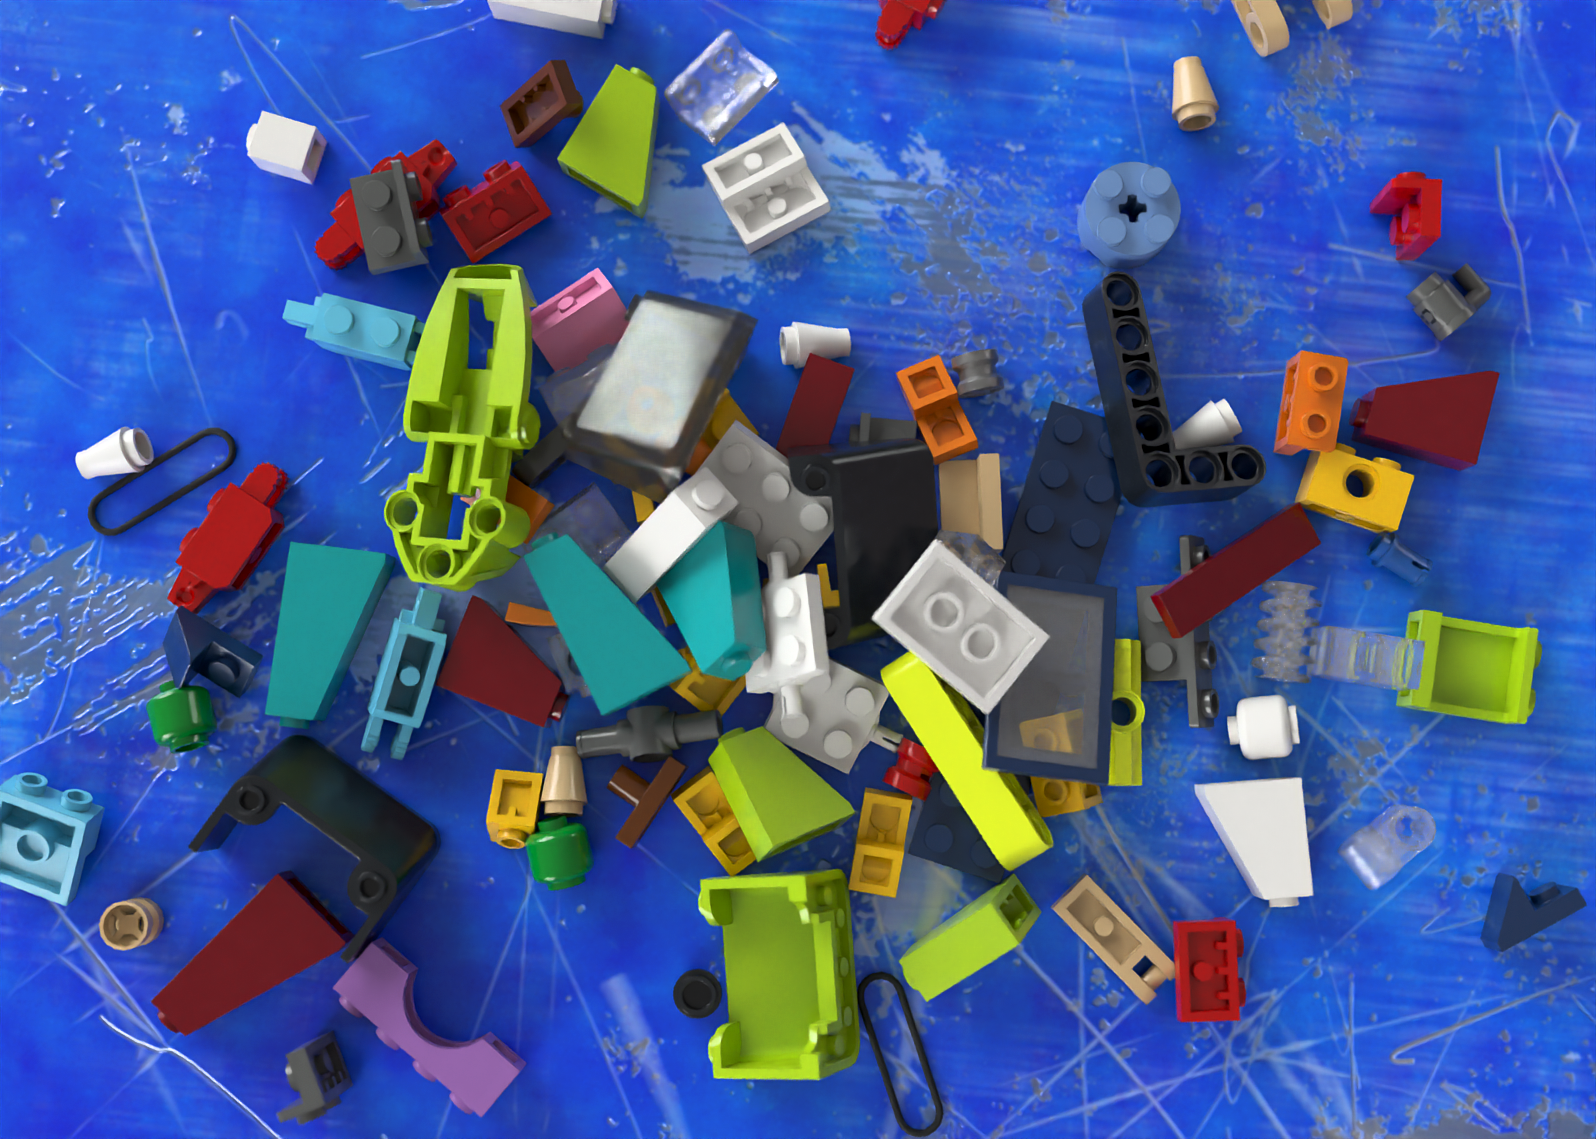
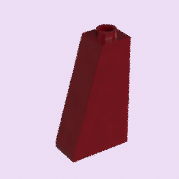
M291 870L277 873L151 1002L159 1010L157 1013L159 1020L169 1030L175 1033L181 1032L184 1036H187L346 948L355 935Z

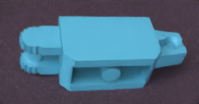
M323 293L322 297L316 296L314 306L287 300L282 317L291 325L306 328L305 338L314 341L323 349L412 371L417 348L426 324L422 323L415 315Z
M420 587L412 611L402 608L399 618L394 617L366 708L370 715L362 739L361 750L373 753L378 745L380 731L385 719L398 723L390 746L391 758L402 760L409 744L413 727H420L446 645L447 635L443 632L445 620L436 618L442 597L441 593Z

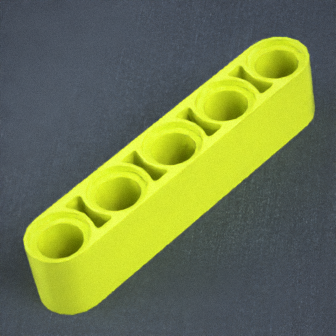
M910 651L882 668L880 671L881 677L888 692L1001 865L1005 869L1013 871L1053 847L1054 842L1050 830L1014 774L982 769L984 728L962 694Z

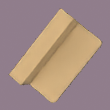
M999 453L980 454L976 460H951L940 463L938 465L942 545L954 555L999 554L1004 549Z

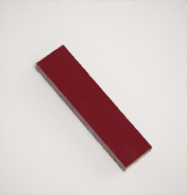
M1300 502L1292 503L1151 595L1150 598L1173 639L1182 638L1320 545L1321 542Z

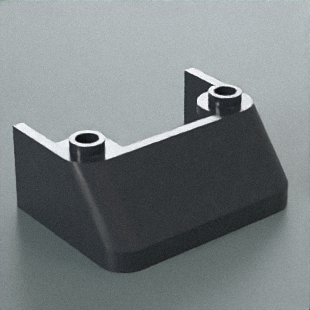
M307 735L289 736L283 739L233 784L188 848L195 853L219 849L238 822L246 825L262 824L270 820L282 804L287 806L361 860L348 879L347 892L351 902L369 917L340 956L342 960L349 963L358 959L371 942L378 938L434 860L441 845L440 834L434 824L313 737Z

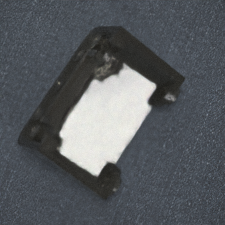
M649 289L643 297L638 294L634 295L624 317V320L630 322L584 411L581 415L575 412L572 413L561 438L568 441L565 453L566 459L661 504L680 486L679 482L683 478L687 467H689L699 442L730 380L733 379L736 370L739 369L748 351L759 320L742 311Z

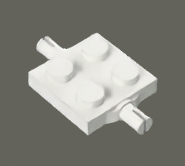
M772 552L766 555L769 582L761 589L767 650L753 663L752 668L745 674L746 688L748 693L757 694L779 689L781 691L782 717L798 718L804 715L800 687L812 677L830 671L819 575L803 573L789 579L787 553Z
M828 656L830 671L812 677L800 687L804 715L798 718H783L781 691L779 689L771 690L768 692L774 694L773 706L763 727L780 742L849 774L860 751L870 741L892 751V753H896L897 743H900L903 735L879 724L880 711L889 695L884 683Z

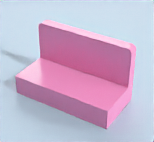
M599 268L585 275L530 312L532 338L559 378H564L637 329V325L615 289Z

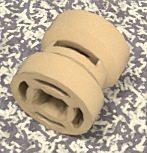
M138 897L114 903L101 916L99 924L101 937L107 945L122 951L149 944L159 936L163 929V913L158 904L148 898Z

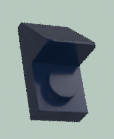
M180 606L175 611L163 641L175 688H178V690L186 686L199 673L240 698L249 689L263 659V655L183 606Z
M1499 873L1495 879L1480 939L1485 947L1503 952L1582 909L1587 904L1578 888L1557 885L1556 882L1546 883L1535 888L1528 894L1531 899L1529 900L1515 876Z

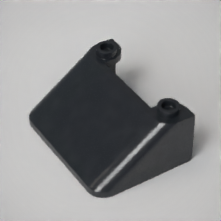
M916 438L788 447L790 478L794 487L806 496H831L840 606L823 607L827 650L890 635L871 618L933 541L939 542L934 462L930 449L925 443Z

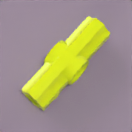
M1115 639L1112 701L1119 700L1124 702L1130 709L1131 715L1130 720L1125 726L1111 722L1109 784L1107 786H1141V723L1145 716V707L1141 700V641Z

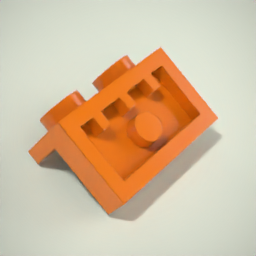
M1301 350L1287 361L1273 453L1292 456L1303 449L1325 453L1335 450L1348 369V360L1346 358Z

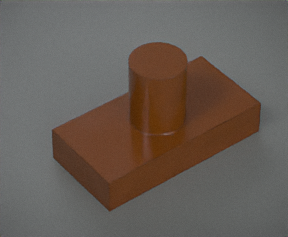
M550 60L500 105L515 148L531 147L564 118H576L582 113L583 98L580 92L576 90L565 60Z
M669 756L652 783H650L622 764L610 780L607 789L635 808L615 838L631 849L636 847L689 766L674 756Z

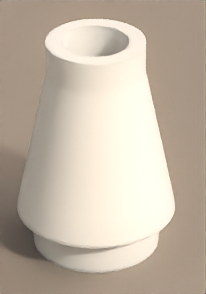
M792 322L791 327H781L780 353L783 365L793 364L795 369L805 367L809 353L829 360L850 355L851 340L848 328L837 329L799 322Z
M1223 399L1215 404L1213 401L1208 402L1172 433L1176 449L1222 446L1234 442L1233 437L1241 433L1242 429L1227 401Z
M122 427L87 450L78 452L76 454V465L81 475L86 479L97 476L141 472L144 470L145 465L152 463L154 453L148 436L141 428L130 429L129 427Z

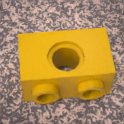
M1336 443L1335 450L1330 453L1314 450L1310 452L1294 503L1300 502L1304 509L1376 533L1384 532L1387 534L1398 530L1414 475L1400 471L1401 464L1389 459L1375 457L1373 461L1355 456L1356 450L1341 443ZM1349 474L1357 476L1363 484V494L1360 498L1353 496L1347 490L1346 479Z

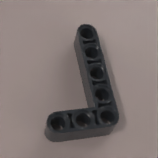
M1115 271L1109 273L1085 296L1082 303V311L1123 496L1129 503L1137 507H1155L1231 500L1257 485L1265 476L1266 462L1263 455L1250 445L1240 444L1176 449L1140 287L1137 281L1125 272ZM1127 385L1133 389L1134 393L1130 391ZM1137 429L1143 434L1145 439L1138 434ZM1190 471L1195 475L1196 480L1191 476ZM1146 474L1153 479L1155 485L1148 480Z

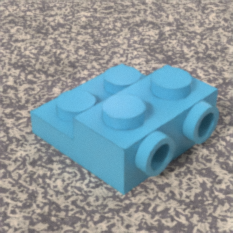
M26 772L14 775L0 785V882L67 906L76 898L85 857L95 849L105 807L92 803L93 797L86 791L68 789L62 792L48 787V780L40 774Z

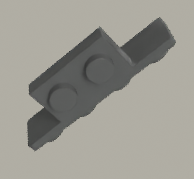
M1193 535L1180 536L1182 576L1209 558L1211 552L1209 547L1205 545L1204 538ZM1168 584L1137 586L1139 641H1141V682L1187 680L1189 727H1214V718L1219 713V697L1216 689H1212L1211 669L1216 667L1217 662L1216 647L1214 642L1210 641L1209 621H1212L1213 617L1184 637L1173 639L1150 598L1151 595Z

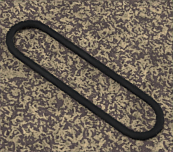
M220 428L204 429L155 458L152 463L145 465L143 471L131 473L104 489L92 499L88 507V519L91 526L103 535L115 536L123 533L225 471L233 463L236 456V445L233 438L227 431ZM219 435L227 441L229 454L226 460L218 467L117 528L107 529L97 522L95 517L96 507L108 495L205 436Z
M885 972L872 973L860 983L857 991V1002L896 1121L900 1128L908 1135L915 1137L928 1136L940 1126L943 1118V1107L904 989L899 980L893 975ZM874 980H887L893 984L897 991L936 1108L935 1120L926 1129L917 1130L911 1128L906 1124L902 1116L864 1001L865 988Z

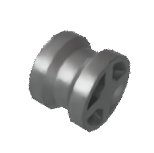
M978 350L961 354L951 359L952 369L959 375L960 383L956 388L959 398L978 397L1004 389L1003 378L997 375L995 367L999 360L997 350Z

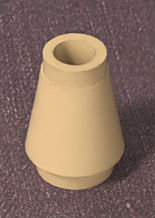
M1195 56L1181 58L1173 65L1172 118L1178 122V127L1181 130L1197 131L1211 126L1216 121L1215 113L1218 111L1219 105L1202 66L1201 59Z
M551 747V757L549 758L540 803L544 804L545 816L566 815V818L583 816V805H587L588 801L582 761L578 755L577 747Z

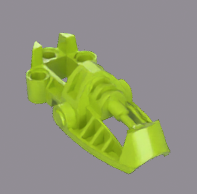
M480 264L451 268L426 321L410 375L403 414V426L407 438L412 442L427 443L423 472L409 473L406 489L393 493L387 500L384 508V519L386 524L392 529L395 547L410 580L413 582L429 583L456 592H464L471 589L479 581L503 576L521 558V556L510 552L509 549L519 546L528 537L530 519L523 508L505 502L511 463L523 459L524 449L530 450L535 446L540 435L541 422L539 413L528 402L532 368L530 307L538 306L523 268L520 266ZM469 299L482 303L486 319L494 323L493 347L487 349L486 369H468ZM476 488L481 490L480 499L476 500L470 508H466L461 540L447 539L453 496L458 495L472 498L475 497ZM501 517L500 526L496 529L497 521Z

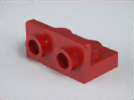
M507 160L500 161L482 174L485 178V181L471 190H469L467 185H463L442 199L446 205L438 211L473 264L552 214L525 169L518 161L510 165Z
M1422 172L1400 173L1396 175V178H1392L1370 203V213L1397 215V217L1394 216L1392 218L1389 233L1390 244L1396 245V260L1415 261L1441 237L1442 179H1426V174Z
M1214 917V920L1173 921L1177 1020L1180 1022L1240 1021V1007L1245 1006L1246 989L1242 977H1238L1237 958H1242L1244 940L1241 929L1236 928V921L1226 917Z

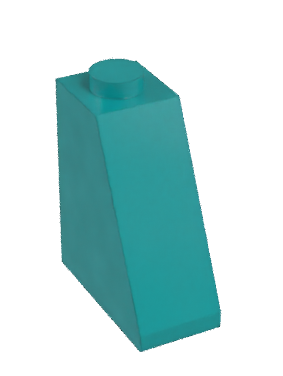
M720 520L656 585L702 673L735 681L752 668L753 663L767 650L755 537L749 530Z

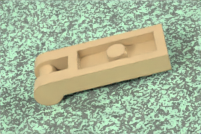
M1084 873L1051 906L1056 914L1145 1005H1148L1157 996L1154 991L1166 979L1172 981L1175 978V964L1087 874ZM1146 956L1153 965L1139 977L1132 968Z

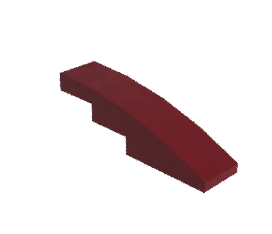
M809 353L775 450L788 459V447L830 443L854 375V368Z

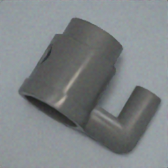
M1468 263L1452 275L1467 291L1465 296L1449 280L1444 281L1436 271L1406 296L1415 307L1412 310L1428 326L1440 342L1468 320L1491 297L1489 286Z

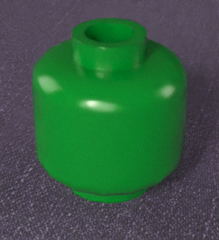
M173 680L159 686L160 693L152 697L146 705L156 744L170 748V752L173 754L193 751L208 745V737L217 730V721L209 691L205 687L189 685V683L178 690V688H175Z
M566 815L553 816L538 821L539 830L530 834L525 841L531 872L535 881L547 884L548 890L551 891L570 888L585 882V874L594 866V858L585 826L577 822L568 823Z

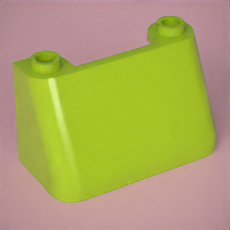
M820 869L712 877L700 880L699 911L711 926L723 927L729 1022L719 1026L709 1040L708 1055L713 1063L714 1078L820 1080L852 1066L859 1055L860 1029L848 881L843 871L840 869Z

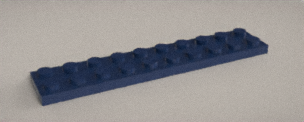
M1051 401L997 571L1089 584L1095 583L1122 496L1105 417ZM1019 602L1018 610L1050 636L1025 669L1061 673L1069 666L1086 611ZM1018 678L1014 681L1011 746L1023 747L1019 731V724L1021 722L1048 717L1054 714L1060 695L1056 684ZM964 697L984 728L985 713ZM940 771L933 773L930 780L932 789L926 802H923L907 853L1001 884L1005 868L993 854ZM1014 774L1028 796L1032 784L1030 776Z

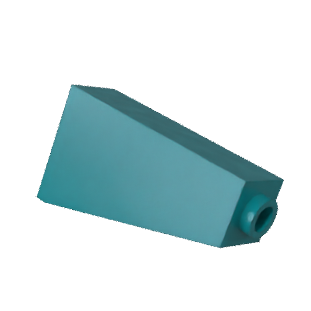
M553 532L531 543L533 551L524 555L523 558L601 715L608 716L693 673L686 659L568 534L559 537L557 532Z
M290 542L265 715L280 716L279 726L309 729L310 720L325 721L395 567V557L380 552Z

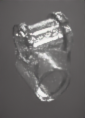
M1396 804L1387 808L1370 824L1346 839L1339 846L1337 852L1369 890H1374L1392 879L1402 869L1403 865L1430 845L1435 837L1436 824L1431 814L1425 809L1405 804ZM1403 818L1414 820L1410 825V829L1413 832L1411 836L1400 834L1405 829L1402 822Z

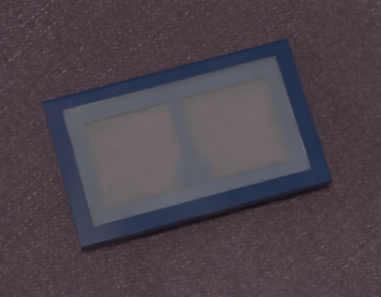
M995 571L994 589L1050 637L990 713H985L982 769L1107 786L1109 784L1117 588L1006 571Z

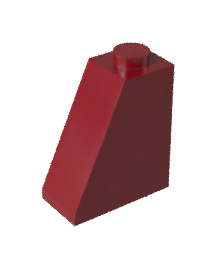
M1484 371L1377 387L1363 395L1362 399L1358 398L1353 405L1349 418V425L1354 426L1351 441L1458 471L1476 465L1500 373Z
M472 595L436 685L543 728H550L553 720L560 722L570 700V695L564 693L567 687L566 681L509 622L505 621V618L490 602Z

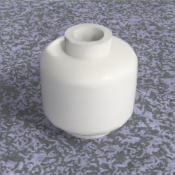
M1281 695L1243 698L1237 704V716H1227L1230 745L1240 744L1242 754L1248 760L1287 757L1292 751L1293 744H1300L1296 705L1288 706L1286 699Z

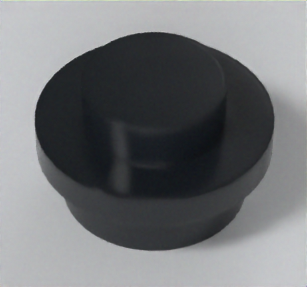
M692 969L683 973L678 978L673 990V998L678 1010L685 1016L695 1019L711 1015L718 1008L722 997L719 980L711 972L704 969Z

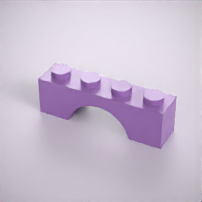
M383 937L371 942L333 987L341 995L339 1002L352 1015L358 1018H362L364 1015L378 1027L375 1031L377 1036L386 1045L394 1050H398L401 1047L415 1060L412 1065L420 1075L431 1082H435L438 1079L451 1091L449 1095L451 1101L459 1109L467 1114L475 1112L482 1117L527 1063L492 1032L469 1041H451L432 1033L420 1020L413 1002V984L418 968Z

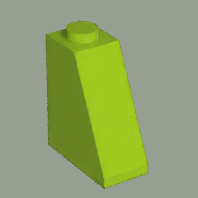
M616 64L557 160L563 173L642 219L647 212L660 101L657 87L654 86L655 81L648 74L635 67H631L630 71Z
M763 726L745 732L743 727H739L725 733L718 739L719 745L707 759L757 862L837 830L855 813L852 805Z
M1013 873L1002 880L1001 884H996L912 944L899 960L903 967L904 977L908 984L914 990L919 991L927 1002L1020 945L1042 912Z

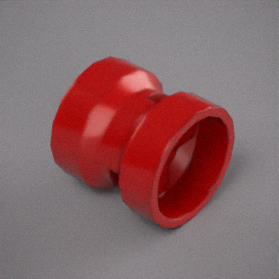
M902 737L896 750L899 756L897 764L887 769L882 781L926 802L932 789L928 781L930 777L932 778L933 773L940 770L925 747Z

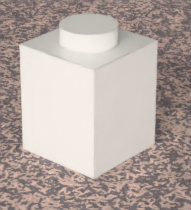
M265 111L261 112L258 124L251 126L246 140L247 155L260 169L312 185L327 144V140L317 127Z

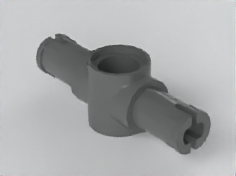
M641 706L628 710L626 712L627 719H620L615 725L577 731L576 747L578 755L582 759L621 753L623 757H630L632 762H659L667 760L669 756L673 757V750L681 749L684 743L721 738L724 733L723 721L718 709L678 715L676 711L669 712V708L665 706Z

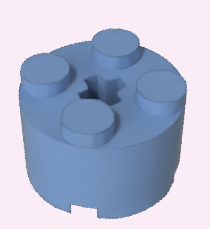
M1123 162L1109 167L1098 174L1079 208L1077 229L1082 244L1087 251L1090 250L1099 258L1100 262L1112 268L1131 269L1146 264L1163 249L1178 226L1181 213L1178 192L1171 182L1170 175L1160 167H1153L1141 162ZM1121 211H1129L1130 215L1136 217V220L1134 222H1129L1128 215L1120 214Z

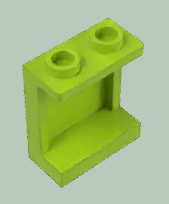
M1429 610L1408 613L1396 706L1508 725L1526 724L1527 717L1532 714L1536 703V693L1534 688H1531L1533 670L1538 667L1542 656V645L1537 640L1538 629L1531 627L1513 628L1445 617L1442 612Z

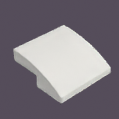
M784 122L702 165L709 183L749 254L831 211L829 200L807 167L804 154Z

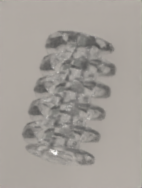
M1264 582L1261 587L1262 591L1274 598L1259 603V609L1271 617L1256 622L1257 629L1269 636L1255 639L1253 642V646L1256 649L1266 653L1265 656L1251 659L1250 665L1263 672L1262 675L1254 677L1293 684L1311 683L1312 678L1299 672V667L1314 664L1315 660L1301 651L1303 647L1317 645V640L1306 635L1304 630L1320 625L1319 620L1307 615L1308 609L1322 607L1323 602L1309 596L1310 591L1317 590L1318 588L1293 582Z

